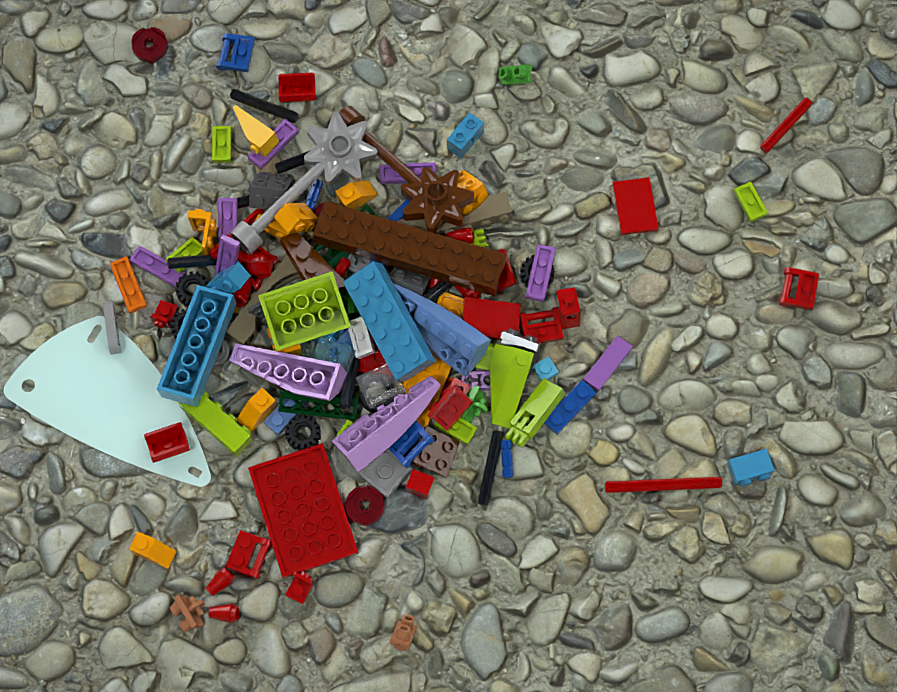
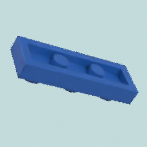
M581 380L556 406L544 424L558 435L596 395V392Z

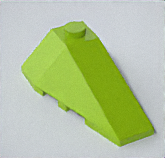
M494 345L489 362L492 424L511 429L510 422L515 416L534 353L515 347Z

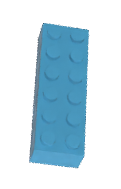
M373 261L343 281L396 381L405 382L436 362L383 264Z
M197 285L157 387L161 397L198 407L237 305L234 295Z

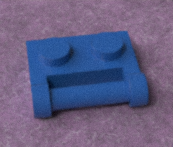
M229 33L223 34V46L216 68L222 71L248 72L255 38ZM234 42L231 62H228L227 57L230 43Z
M415 420L389 449L406 468H409L412 465L411 462L428 444H432L435 439ZM421 436H422L423 439H422V440L411 450V452L405 457L404 454H405V453L421 438Z

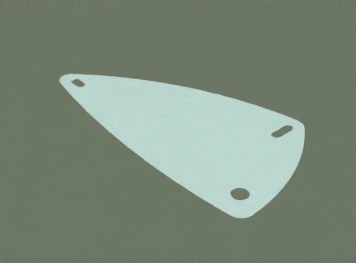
M96 316L82 321L50 338L17 368L5 384L4 394L9 400L54 428L97 450L148 471L198 487L206 486L211 480V474L200 442L185 411L181 409L179 402L163 398L157 391L162 375L147 356L119 328L121 353L110 355L105 317ZM96 325H101L102 329L93 343H89L87 339ZM27 379L33 380L35 383V388L31 392H25L22 389V383ZM181 422L187 436L190 451L153 463L144 434ZM195 467L201 470L202 473L197 478L190 474L188 469Z

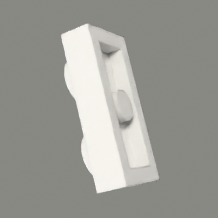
M359 317L349 321L351 327L348 330L356 358L361 359L376 353L371 333L363 318Z

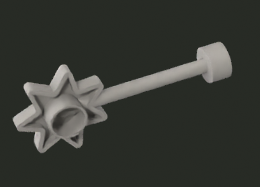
M333 112L328 129L308 127L307 135L315 147L304 156V163L314 166L251 226L241 221L230 232L231 237L240 242V247L245 252L251 255L263 243L258 234L275 219L274 216L285 203H292L323 173L327 185L332 184L342 172L356 182L361 181L360 162L376 158L377 149L362 141L367 131V122L362 121L347 127L340 114Z

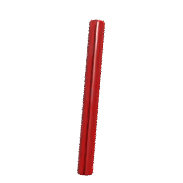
M721 477L607 481L605 482V492L721 488L722 479Z

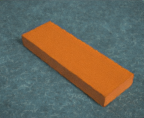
M126 256L111 262V269L129 314L146 308V302L128 257Z

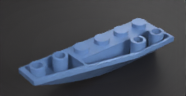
M394 284L428 348L465 377L468 376L485 355L490 339L447 309L417 293Z

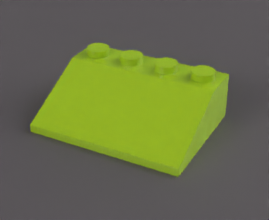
M333 271L258 295L276 351L351 327Z

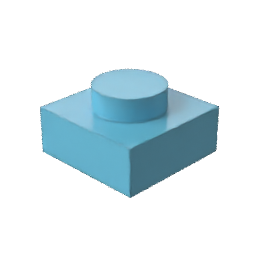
M549 356L533 366V370L540 381L543 378L550 380L559 374Z

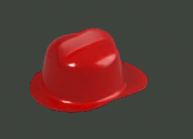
M244 250L238 253V259L245 261L250 274L266 278L271 276L273 261L277 259V256L254 251L251 255Z

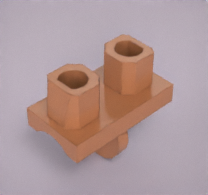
M177 595L174 598L175 602L171 605L170 610L175 616L184 614L185 619L180 622V627L184 632L194 628H201L205 625L200 617L204 614L201 609L205 605L203 600L197 601L194 596L189 599L188 595Z
M404 614L401 621L398 620L389 644L394 645L399 651L409 650L417 631V625H413L414 617Z

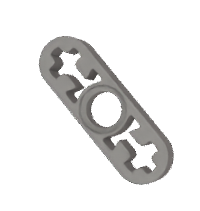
M114 301L104 302L110 355L121 353L115 304Z

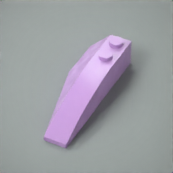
M237 343L229 360L231 363L293 394L326 401L332 400L341 392L347 375L345 369L338 363Z
M429 376L409 388V393L399 394L394 397V402L384 406L382 404L377 407L378 411L369 416L367 413L334 438L332 440L333 444L350 465L359 472L361 469L366 468L376 457L381 456L386 449L406 432L429 404L441 386L440 383L432 376Z

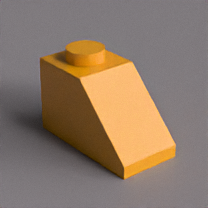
M368 180L350 182L335 191L336 199L340 206L354 210L378 197V194Z
M261 388L248 400L237 421L251 432L254 431L278 407L276 400L265 389Z
M138 531L129 548L133 555L166 569H169L177 553L176 550L157 539Z

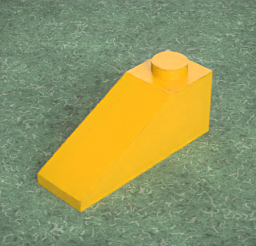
M235 105L233 109L250 144V150L256 155L259 153L266 157L279 143L276 133Z

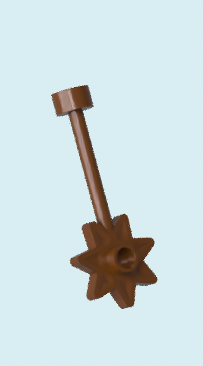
M346 106L338 112L347 127L365 121V117L353 106ZM366 131L362 141L376 148L377 156L408 182L401 185V195L410 201L403 209V219L405 221L424 219L427 231L432 233L437 231L443 221L458 227L464 225V217L460 208L474 202V192L458 187V170H453L439 178L429 167H423L420 178Z

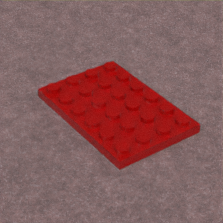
M323 443L248 467L283 579L293 576L295 572L300 574L301 571L306 572L359 554Z

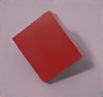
M413 469L406 484V492L428 500L434 477Z

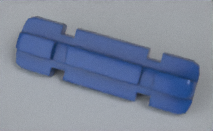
M318 179L312 183L305 203L312 211L315 209V203H317L321 192L320 189L323 186V182Z
M510 440L501 441V450H503L501 451L502 468H504L502 469L503 478L513 477L512 444Z

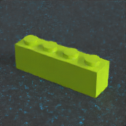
M206 391L203 392L198 407L179 402L183 411L236 458L253 441L250 435L251 431L244 425L240 427L236 423L237 419L232 414L228 413L227 415L222 411L224 408L217 401L212 402Z

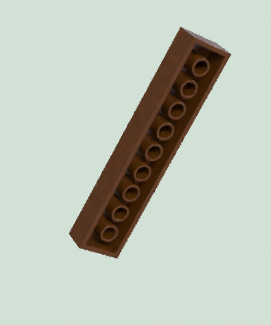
M327 201L324 203L313 233L315 244L494 297L496 296L507 262V254Z

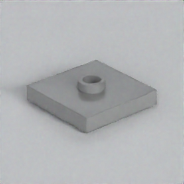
M386 449L381 456L376 457L366 468L361 469L358 472V476L388 499L410 475L413 468H406L390 449Z

